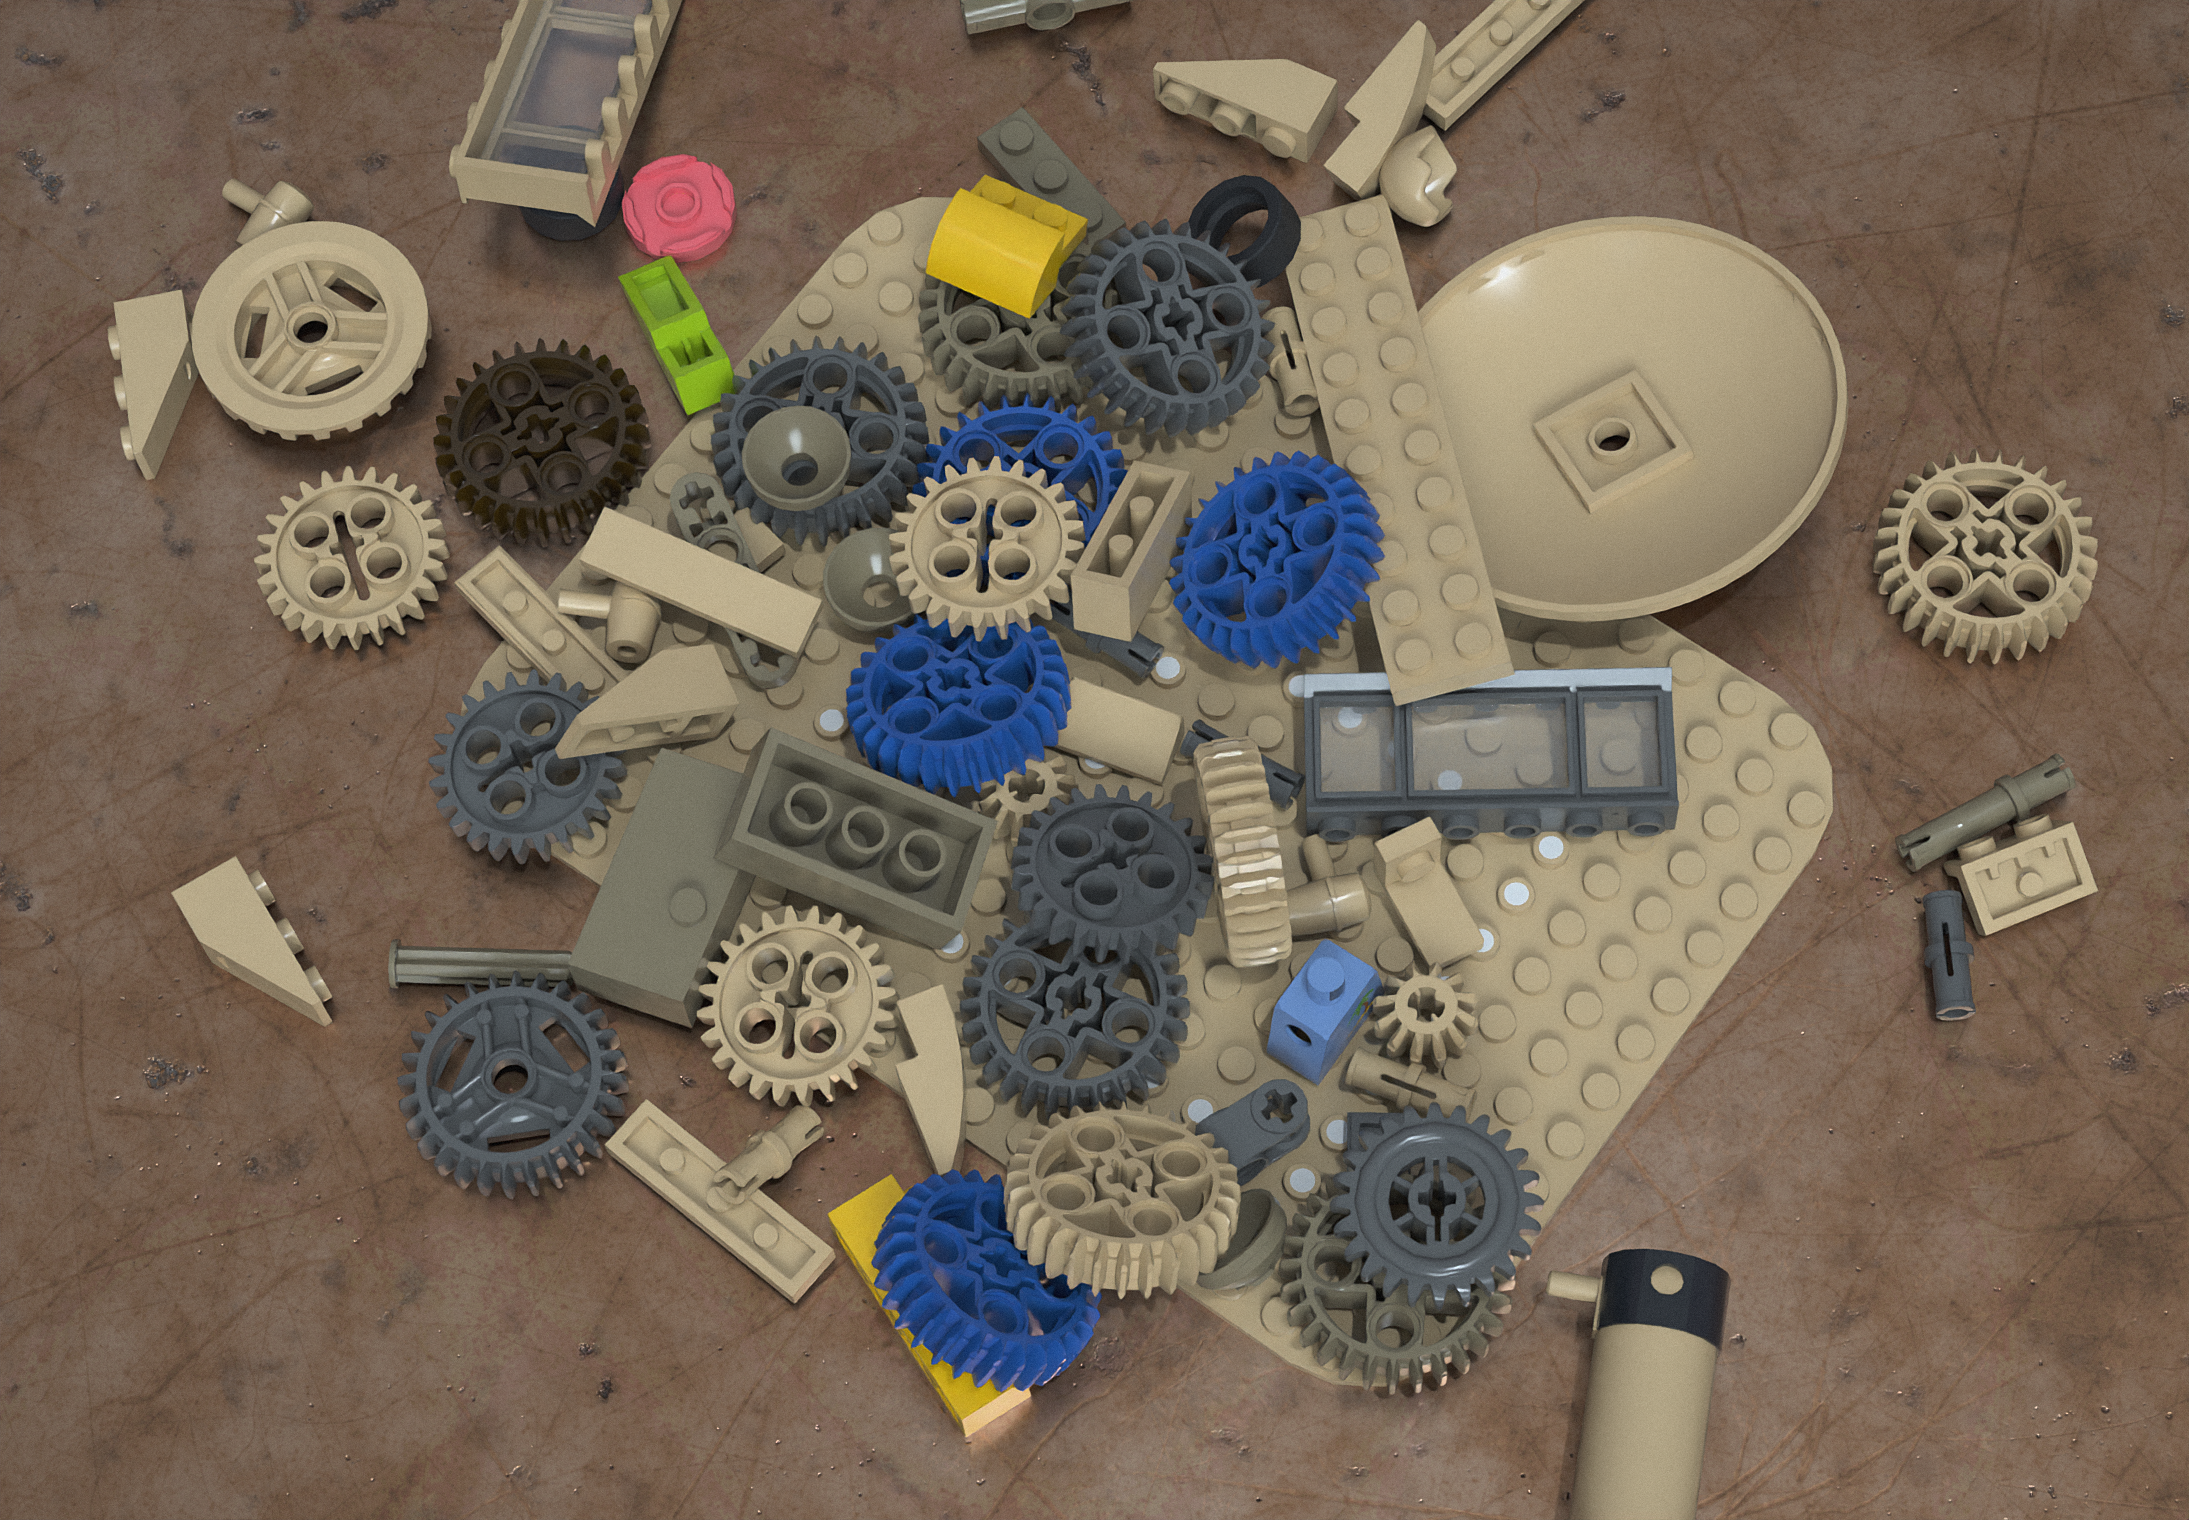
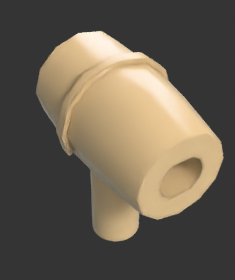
M237 179L229 180L222 192L226 200L251 214L235 240L238 247L273 229L306 222L315 208L311 199L304 191L294 184L285 181H278L266 196Z
M617 580L614 583L611 596L560 589L558 613L607 619V653L615 660L625 663H638L646 659L656 632L657 623L662 617L661 599Z
M1319 834L1306 837L1302 841V848L1313 881L1286 891L1290 913L1291 936L1331 930L1340 932L1344 927L1368 920L1371 913V898L1367 884L1362 876L1357 872L1337 875L1326 840L1320 838Z

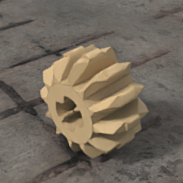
M1061 755L1047 762L1045 756L1042 762L1027 759L1025 761V775L1022 776L1013 770L1004 774V786H1001L995 779L982 783L981 791L978 795L983 800L977 805L978 813L998 821L993 834L995 840L1011 834L1012 847L1014 848L1018 843L1020 828L1030 827L1031 814L1034 810L1047 814L1051 797L1061 800L1067 806L1069 805L1071 789L1077 788L1079 790V783L1076 776L1066 774L1067 764ZM1028 793H1035L1031 795L1028 803H1024Z
M1437 961L1430 966L1429 975H1420L1418 968L1410 962L1405 967V981L1388 975L1384 980V990L1387 995L1377 996L1373 1001V1012L1380 1017L1374 1023V1033L1377 1038L1390 1039L1387 1044V1054L1391 1059L1400 1056L1405 1051H1409V1065L1412 1063L1422 1064V1056L1430 1055L1436 1067L1441 1069L1446 1065V1050L1460 1056L1467 1051L1468 1042L1465 1036L1474 1035L1478 1030L1479 1020L1470 1014L1477 1008V997L1474 993L1461 992L1464 987V978L1460 972L1451 975L1446 980H1442V966ZM1420 1009L1434 1011L1431 1015V1022L1417 1020L1420 1017Z

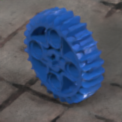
M1026 393L1022 406L1011 407L1007 397L1003 394L1000 400V409L992 412L989 411L984 402L980 401L978 404V418L971 420L962 412H959L957 415L959 431L955 432L941 426L939 435L942 446L927 444L926 457L928 463L917 464L920 483L913 485L912 494L922 497L927 496L923 480L926 477L934 479L939 484L946 482L945 466L947 465L952 466L959 475L966 474L969 458L991 463L994 456H999L1002 471L1007 472L1011 470L1018 460L1024 461L1027 478L1031 477L1038 470L1043 469L1046 471L1048 487L1061 482L1064 485L1066 501L1075 500L1079 516L1078 520L1083 521L1086 540L1082 541V543H1084L1085 549L1128 470L1123 469L1124 456L1121 449H1113V440L1110 432L1103 431L1097 434V423L1093 415L1078 423L1077 409L1074 404H1071L1062 414L1057 413L1055 410V400L1052 396L1047 399L1043 408H1037L1033 406L1030 395ZM1032 440L1020 453L1006 444L1012 441ZM1060 454L1074 457L1071 461L1063 464L1050 461L1051 458ZM990 465L980 469V471L988 470ZM1091 477L1094 478L1097 487L1095 512L1089 510L1082 501L1074 497ZM990 504L986 515L987 535L995 538L992 520L996 507ZM958 517L950 523L964 524L972 518ZM1026 519L1017 520L1011 523L1010 526L1022 527L1032 521ZM990 543L987 544L984 556H980L983 569L981 586H988L989 584L988 553ZM950 570L947 572V577H957L966 570ZM1012 572L1003 579L1017 580L1026 573Z
M1298 450L1289 459L1286 455L1277 451L1273 455L1270 466L1261 458L1255 457L1251 472L1245 473L1241 468L1234 467V480L1226 486L1220 481H1215L1218 493L1210 501L1198 498L1199 504L1203 508L1197 518H1184L1191 531L1188 536L1176 538V545L1184 553L1170 560L1171 567L1178 573L1169 582L1173 591L1178 595L1175 597L1173 604L1183 615L1182 621L1186 624L1187 628L1212 652L1215 651L1217 654H1221L1226 660L1234 664L1242 661L1245 665L1255 669L1263 661L1266 665L1276 669L1280 664L1282 655L1289 661L1298 664L1302 648L1307 646L1313 653L1319 654V640L1322 637L1329 635L1333 639L1339 640L1335 627L1343 619L1356 622V616L1351 611L1357 601L1370 602V597L1363 591L1366 583L1380 580L1379 574L1370 565L1385 558L1383 551L1376 544L1385 537L1383 530L1376 523L1379 520L1380 514L1370 502L1371 498L1367 495L1368 493L1343 468L1329 463L1319 455L1310 458ZM1310 498L1325 500V502L1312 504L1309 507L1306 506V501ZM1246 613V620L1243 622L1231 621L1227 618L1231 615Z
M918 614L914 616V625L906 629L898 624H894V637L892 639L877 637L874 644L876 653L863 652L861 654V668H855L851 671L852 685L846 689L847 719L861 757L866 758L871 769L917 788L924 784L926 792L935 795L940 787H948L950 794L954 798L957 796L960 787L972 785L974 790L980 794L982 783L993 779L1001 786H1004V774L1012 770L1022 776L1025 775V761L1027 759L1037 762L1044 761L1043 746L1054 747L1058 745V730H1063L1068 726L1067 712L1072 708L1070 679L1066 663L1063 661L1056 640L1050 639L1044 626L1037 625L1034 627L1031 619V631L1028 633L1017 622H1013L1008 625L1007 639L1002 640L995 626L987 627L982 641H976L973 626L966 625L956 638L952 637L947 618L935 628L929 626L928 619L923 620ZM1033 684L1031 691L1029 693H1025L1027 689Z
M954 1169L950 1170L943 1177L932 1174L922 1184L916 1183L896 1203L886 1216L882 1229L874 1241L877 1251L871 1263L875 1269L880 1271L877 1274L874 1285L876 1288L888 1292L883 1299L882 1307L888 1310H897L900 1316L895 1321L894 1328H908L915 1336L911 1348L921 1344L933 1353L931 1365L937 1364L941 1360L952 1366V1378L954 1379L960 1377L965 1371L972 1375L974 1386L979 1388L991 1378L996 1390L999 1392L1006 1390L1012 1383L1017 1390L1022 1392L1033 1384L1043 1386L1054 1376H1059L1062 1371H1065L1089 1343L1090 1338L1094 1334L1093 1328L1100 1318V1313L1096 1308L1102 1298V1294L1099 1291L1095 1297L1092 1293V1285L1082 1282L1073 1290L1069 1289L1067 1284L1068 1276L1064 1274L1053 1279L1047 1278L1045 1273L1046 1263L1035 1266L1030 1265L1027 1258V1250L1015 1248L1014 1234L1007 1230L1006 1212H1004L1005 1204H1003L1004 1187L1000 1175L991 1176L985 1183L979 1171L975 1169L968 1172L964 1178L959 1171Z

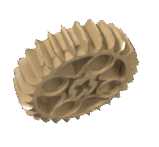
M1974 448L1971 451L1967 464H1961L1951 452L1946 458L1944 470H1941L1934 462L1929 460L1924 467L1922 478L1910 473L1905 480L1903 490L1895 489L1890 496L1889 508H1884L1881 512L1878 522L1879 528L1875 533L1873 541V551L1877 553L1872 564L1873 572L1881 575L1877 586L1878 594H1892L1887 607L1888 613L1895 614L1907 611L1903 622L1904 632L1920 625L1925 629L1921 642L1923 647L1927 646L1937 637L1944 641L1943 654L1945 657H1948L1956 646L1966 648L1967 661L1969 663L1974 661L1979 650H1988L1992 663L1996 664L1999 661L2003 648H2009L2014 657L2019 661L2024 655L2027 642L2037 651L2041 652L2046 647L2048 635L2060 639L2065 634L2068 622L2075 623L2079 618L2083 608L2082 604L2086 603L2090 597L2093 588L2092 580H2094L2098 569V561L2093 558L2098 547V539L2089 536L2092 527V517H2077L2082 505L2081 497L2068 500L2062 499L2067 485L2066 480L2049 486L2044 482L2048 470L2046 465L2042 466L2033 475L2025 471L2026 458L2024 455L2020 456L2013 466L2003 464V456L2000 449L1995 452L1991 462H1981L1978 450ZM1974 496H1990L2000 498V500L1987 509ZM1944 511L1954 519L1951 521L1938 520L1930 512ZM2029 515L2037 519L2039 524H2024L2015 516ZM1911 535L1921 547L1933 556L1918 571H1914L1911 568L1909 560V540ZM2050 541H2055L2060 550L2061 567L2059 576L2050 565L2037 555L2043 551ZM1945 587L1952 591L1955 596L1949 598L1938 597L1929 588ZM2022 590L2033 592L2039 597L2040 601H2025L2018 597L2015 592ZM1982 602L1998 618L1969 615L1968 613Z
M1249 735L1242 737L1232 736L1201 743L1193 753L1196 790L1199 800L1202 831L1207 839L1205 845L1206 854L1213 857L1211 876L1214 877L1213 895L1215 897L1217 915L1229 963L1236 968L1245 966L1255 967L1285 960L1291 954L1293 945L1287 902L1288 896L1285 887V875L1277 827L1273 815V805L1270 800L1269 787L1258 744Z
M1124 1100L1116 1110H1106L1099 1101L1094 1107V1112L1085 1113L1075 1105L1070 1111L1069 1119H1065L1057 1113L1051 1114L1048 1127L1040 1124L1034 1125L1030 1137L1019 1140L1016 1154L1010 1157V1163L1007 1168V1180L1004 1187L1003 1204H1005L1004 1212H1006L1007 1230L1014 1234L1015 1248L1027 1250V1258L1030 1265L1035 1266L1046 1263L1045 1273L1049 1279H1053L1061 1274L1068 1276L1067 1284L1071 1290L1082 1282L1092 1285V1293L1095 1297L1102 1288L1117 1290L1120 1300L1125 1296L1126 1290H1139L1143 1297L1148 1299L1151 1295L1152 1287L1160 1286L1168 1294H1172L1176 1289L1177 1279L1192 1286L1196 1283L1199 1272L1204 1274L1212 1273L1217 1260L1226 1258L1230 1242L1234 1241V1236L1237 1232L1241 1193L1240 1185L1238 1184L1237 1167L1229 1164L1228 1150L1223 1147L1212 1148L1215 1142L1213 1134L1205 1133L1196 1136L1195 1121L1190 1120L1179 1125L1175 1123V1114L1172 1110L1161 1117L1152 1114L1149 1104L1145 1106L1142 1112L1127 1110Z

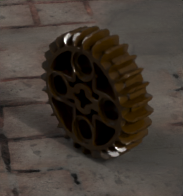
M539 338L536 351L528 353L516 341L514 344V356L504 359L498 351L493 350L494 365L485 369L480 364L474 362L473 370L476 379L471 382L463 378H457L456 385L461 397L444 396L447 414L436 416V425L440 434L433 437V445L438 456L435 458V463L439 475L443 479V485L448 497L455 499L458 511L463 517L472 516L473 522L479 531L491 524L494 535L499 541L511 529L514 530L517 543L520 546L525 544L530 533L538 534L541 545L545 548L548 545L550 533L560 532L564 541L568 544L571 542V529L581 526L588 535H591L593 531L592 519L600 516L604 507L610 509L612 503L621 504L626 507L630 503L626 488H640L642 480L638 470L649 468V458L646 451L651 448V436L647 428L649 420L646 409L641 404L639 391L635 385H629L627 375L622 368L612 369L611 362L606 354L593 361L591 351L586 344L575 355H571L568 343L564 339L561 340L556 351H547L544 340ZM544 385H563L573 388L551 398ZM528 393L522 400L515 402L507 401L514 394ZM495 410L499 424L474 434L483 417L489 411ZM596 412L606 413L599 420L585 421V418L590 414ZM614 448L609 460L601 471L595 476L591 475L586 461ZM491 463L501 464L494 471L488 473L479 472L485 465ZM565 484H579L573 491L567 493L556 492ZM535 487L542 501H522L511 499V497Z

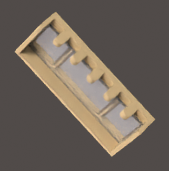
M518 0V7L513 19H507L503 25L501 48L496 60H490L487 64L484 75V89L478 102L474 101L470 105L467 115V131L462 143L455 144L451 151L449 171L451 177L457 180L462 203L468 204L469 199L572 213L577 214L595 227L682 0Z

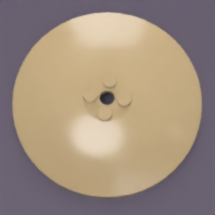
M1646 216L1607 217L1553 227L1510 243L1470 265L1445 284L1418 312L1496 606L1548 619L1606 621L1633 618L1665 611L1697 600L1730 584L1773 554L1801 526L1814 509L1828 486L1840 458L1847 430L1849 399L1845 365L1832 325L1816 298L1792 272L1778 260L1756 246L1729 233L1701 224ZM1613 435L1629 439L1623 448L1616 451H1605L1599 448L1600 443L1604 439Z

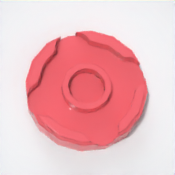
M685 154L661 157L642 167L632 178L634 183L629 187L627 193L625 190L622 200L626 231L636 247L656 260L671 255L675 263L699 260L718 250L731 235L737 217L733 186L722 169L711 162L710 166L705 162H699L695 156Z

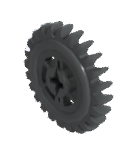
M1436 1102L1430 1104L1426 1118H1420L1412 1106H1405L1403 1113L1404 1123L1400 1125L1387 1115L1381 1116L1379 1124L1383 1135L1378 1136L1371 1131L1363 1130L1359 1133V1143L1363 1146L1365 1152L1347 1150L1343 1153L1344 1164L1353 1169L1354 1172H1340L1333 1177L1334 1187L1348 1193L1333 1198L1330 1202V1210L1334 1214L1342 1213L1349 1215L1335 1225L1334 1236L1337 1239L1356 1237L1345 1249V1260L1352 1262L1360 1257H1368L1361 1271L1363 1282L1370 1281L1372 1277L1381 1272L1385 1273L1386 1276L1383 1284V1296L1385 1298L1390 1297L1402 1283L1407 1285L1408 1305L1411 1308L1416 1306L1424 1290H1430L1435 1309L1440 1311L1444 1306L1447 1290L1451 1289L1456 1293L1462 1306L1467 1307L1470 1304L1471 1298L1470 1284L1476 1283L1488 1297H1492L1495 1292L1492 1272L1495 1271L1503 1275L1507 1280L1513 1281L1516 1277V1269L1509 1255L1517 1256L1525 1261L1531 1258L1532 1249L1520 1235L1537 1237L1541 1233L1540 1223L1525 1214L1540 1212L1543 1209L1544 1200L1540 1196L1525 1192V1190L1537 1186L1540 1176L1535 1171L1518 1170L1521 1165L1526 1163L1528 1151L1523 1148L1507 1151L1505 1148L1511 1140V1131L1502 1129L1492 1135L1488 1134L1490 1117L1486 1114L1479 1116L1472 1124L1467 1123L1466 1110L1462 1105L1456 1106L1450 1118L1443 1117L1440 1105ZM1447 1162L1456 1164L1469 1172L1472 1177L1460 1183L1456 1177L1447 1172ZM1424 1163L1425 1173L1416 1178L1413 1184L1400 1177L1402 1173L1414 1165ZM1433 1166H1438L1439 1168L1438 1201H1442L1444 1216L1440 1217L1439 1241H1435V1216H1431L1429 1201H1432ZM1478 1186L1482 1190L1485 1203L1482 1220L1465 1212L1466 1197ZM1392 1187L1408 1199L1407 1214L1395 1221L1392 1219L1389 1207ZM1462 1228L1474 1231L1460 1242L1449 1245V1241L1456 1237ZM1411 1229L1416 1237L1426 1242V1245L1419 1244L1403 1234L1402 1231Z

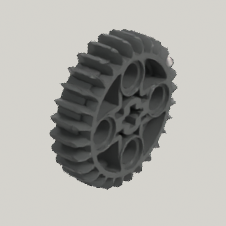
M1167 219L1159 221L1152 228L1144 220L1137 223L1130 231L1125 227L1117 230L1109 240L1105 239L1099 242L1091 250L1090 256L1087 255L1075 269L1077 275L1068 282L1065 288L1071 296L1060 308L1063 314L1072 319L1062 326L1059 333L1075 338L1076 341L1065 351L1064 356L1080 357L1083 364L1074 373L1073 378L1078 379L1089 376L1094 384L1087 393V398H1093L1103 393L1109 399L1104 410L1105 414H1110L1119 407L1126 411L1125 427H1130L1140 418H1144L1147 435L1156 432L1162 425H1164L1169 438L1177 436L1184 429L1192 436L1207 426L1213 428L1220 425L1227 419V416H1233L1241 410L1244 404H1246V400L1260 388L1258 380L1266 375L1270 369V366L1263 359L1271 354L1275 348L1273 343L1262 338L1273 330L1275 323L1261 319L1259 315L1270 305V300H1256L1253 295V291L1261 283V279L1257 278L1246 281L1241 272L1247 265V259H1242L1233 264L1226 257L1230 249V243L1223 244L1217 250L1209 245L1210 230L1203 232L1196 239L1191 238L1189 222L1181 224L1173 233ZM1142 264L1150 267L1155 272L1158 282L1146 275ZM1188 273L1200 280L1206 287L1193 290ZM1115 276L1116 288L1123 305L1104 309L1102 305L1103 294L1109 282ZM1212 308L1218 310L1224 316L1227 326L1221 324L1215 318ZM1107 330L1119 336L1123 343V349L1111 342ZM1230 347L1232 351L1230 366L1221 379L1220 369L1216 363L1213 351ZM1143 366L1149 386L1135 378L1128 369ZM1178 374L1184 376L1190 382L1193 393L1181 386Z
M816 335L813 339L812 349L801 350L797 341L792 339L790 342V354L782 357L774 348L770 347L768 350L770 363L764 367L750 359L749 369L752 377L750 380L733 375L732 383L735 394H721L720 403L723 412L713 414L715 434L711 435V446L715 455L713 462L717 476L722 479L721 484L727 498H734L737 511L748 507L751 510L753 523L757 525L763 522L766 525L771 521L772 531L779 539L789 528L794 529L796 541L800 546L804 543L808 532L817 533L820 544L825 547L828 542L829 532L839 531L842 538L845 539L851 535V527L860 524L864 530L872 528L871 518L875 515H879L886 521L891 522L893 515L890 502L908 506L906 498L908 490L906 487L913 488V485L920 483L917 464L927 463L925 447L930 442L928 427L926 426L927 419L922 402H918V393L914 383H906L901 366L889 369L884 352L868 360L867 347L863 342L852 353L846 352L844 340L840 336L837 338L833 349H824L820 337ZM830 385L844 386L835 393L821 392ZM800 387L797 401L777 398L790 390ZM862 393H869L884 405L889 415L882 412L860 410ZM798 405L814 407L827 412L837 419L846 430L852 454L851 468L847 480L866 484L840 496V490L834 498L810 510L789 511L771 506L759 498L748 483L742 464L744 441L751 428L770 412L783 407ZM884 444L890 446V448L880 454L866 452L874 445ZM797 460L785 468L783 478L794 486L806 485L814 480L818 473V468L810 461Z
M1032 910L1024 911L1025 925L1020 928L1004 918L1002 927L1006 940L1002 942L990 935H986L984 940L985 949L991 958L972 955V970L978 977H964L962 983L963 991L969 999L960 1001L961 1017H963V1020L969 1021L964 1023L962 1027L964 1041L966 1043H975L969 1050L972 1063L974 1065L986 1063L982 1070L983 1079L986 1084L990 1085L1003 1079L1000 1084V1094L1005 1102L1021 1091L1022 1111L1025 1114H1029L1038 1101L1044 1102L1046 1119L1048 1121L1051 1114L1057 1113L1059 1107H1068L1069 1115L1072 1107L1075 1105L1080 1109L1082 1107H1091L1094 1112V1107L1099 1101L1104 1106V1103L1113 1100L1116 1107L1119 1108V1105L1124 1100L1127 1107L1126 1093L1131 1090L1141 1099L1147 1100L1149 1090L1145 1078L1149 1077L1162 1084L1165 1083L1167 1079L1166 1069L1160 1060L1178 1063L1180 1050L1178 1045L1172 1041H1186L1188 1036L1186 1022L1180 1020L1189 1018L1190 1001H1188V998L1181 997L1187 994L1188 986L1185 975H1175L1180 969L1177 954L1163 955L1167 947L1157 941L1153 959L1149 960L1139 948H1135L1131 951L1129 963L1124 964L1118 955L1112 962L1099 965L1087 959L1090 953L1095 951V947L1086 946L1079 955L1074 956L1072 955L1071 944L1060 964L1035 953V951L1043 947L1052 945L1049 943L1051 925L1032 929L1030 926ZM1066 937V938H1064V939H1063L1062 941H1060V942L1073 941V940H1072V939H1069L1068 937ZM1135 964L1140 967L1147 978L1153 994L1154 1006L1143 999L1136 998L1122 991L1126 981L1129 979L1131 968ZM1017 976L1029 977L1035 981L1032 987L1025 992L1015 993L1004 988L1008 980ZM1102 993H1104L1106 1011L1104 1012V1014L1101 997ZM1085 999L1086 1010L1077 1008L1072 1016L1068 1015L1065 1019L1064 1008L1074 1010L1078 1003H1082ZM1046 1004L1049 1018L1048 1025H1046L1044 1008L1046 1007ZM997 1012L1008 1019L1028 1026L1023 1038L1020 1040L1018 1051L1015 1055L1010 1052L999 1032ZM1130 1025L1139 1026L1147 1032L1143 1039L1133 1043L1122 1042L1115 1036L1120 1029ZM1042 1054H1056L1063 1059L1061 1065L1052 1071H1040L1032 1066L1033 1061ZM1089 1054L1117 1066L1116 1069L1099 1076L1076 1079Z

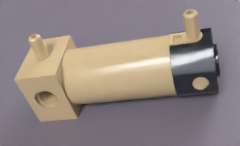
M1624 1249L1609 1253L1603 1259L1600 1278L1555 1270L1549 1272L1546 1287L1548 1296L1596 1303L1591 1336L1595 1340L1568 1520H1696L1717 1358L1722 1352L1731 1285L1728 1272L1718 1265L1696 1256L1673 1251Z

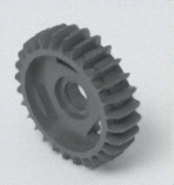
M516 970L513 972L511 983L508 987H501L496 976L490 973L488 976V990L479 993L471 982L466 981L465 992L467 999L460 1003L450 995L444 994L443 1000L448 1012L442 1018L430 1011H426L425 1017L432 1029L429 1034L411 1031V1039L421 1052L402 1053V1062L408 1072H411L410 1074L397 1077L400 1090L404 1095H407V1097L399 1100V1108L403 1116L410 1119L405 1123V1127L411 1139H414V1141L420 1140L417 1143V1148L421 1156L426 1160L435 1158L433 1161L434 1166L443 1177L455 1170L453 1174L455 1176L454 1179L463 1190L468 1187L476 1176L478 1188L481 1194L486 1197L490 1195L496 1181L501 1182L506 1196L511 1200L515 1196L517 1183L526 1182L533 1196L539 1195V1179L549 1176L557 1188H562L563 1180L560 1170L569 1165L576 1173L583 1175L585 1170L580 1156L586 1151L597 1158H602L603 1152L596 1140L597 1135L612 1137L617 1132L612 1120L606 1116H624L626 1110L623 1100L615 1096L629 1092V1083L623 1073H619L627 1069L628 1065L624 1052L616 1050L620 1047V1039L616 1030L613 1028L606 1029L609 1026V1022L604 1011L599 1008L591 1012V1001L584 992L572 999L570 987L564 980L549 993V984L542 973H538L531 987H525L520 972ZM552 1023L566 1029L591 1060L578 1071L574 1072L543 1034L542 1031ZM467 1038L475 1040L451 1092L438 1088L444 1067L454 1051ZM519 1065L528 1071V1080L525 1086L511 1094L498 1091L494 1087L497 1073L505 1066ZM550 1134V1140L530 1149L507 1153L490 1151L489 1143Z

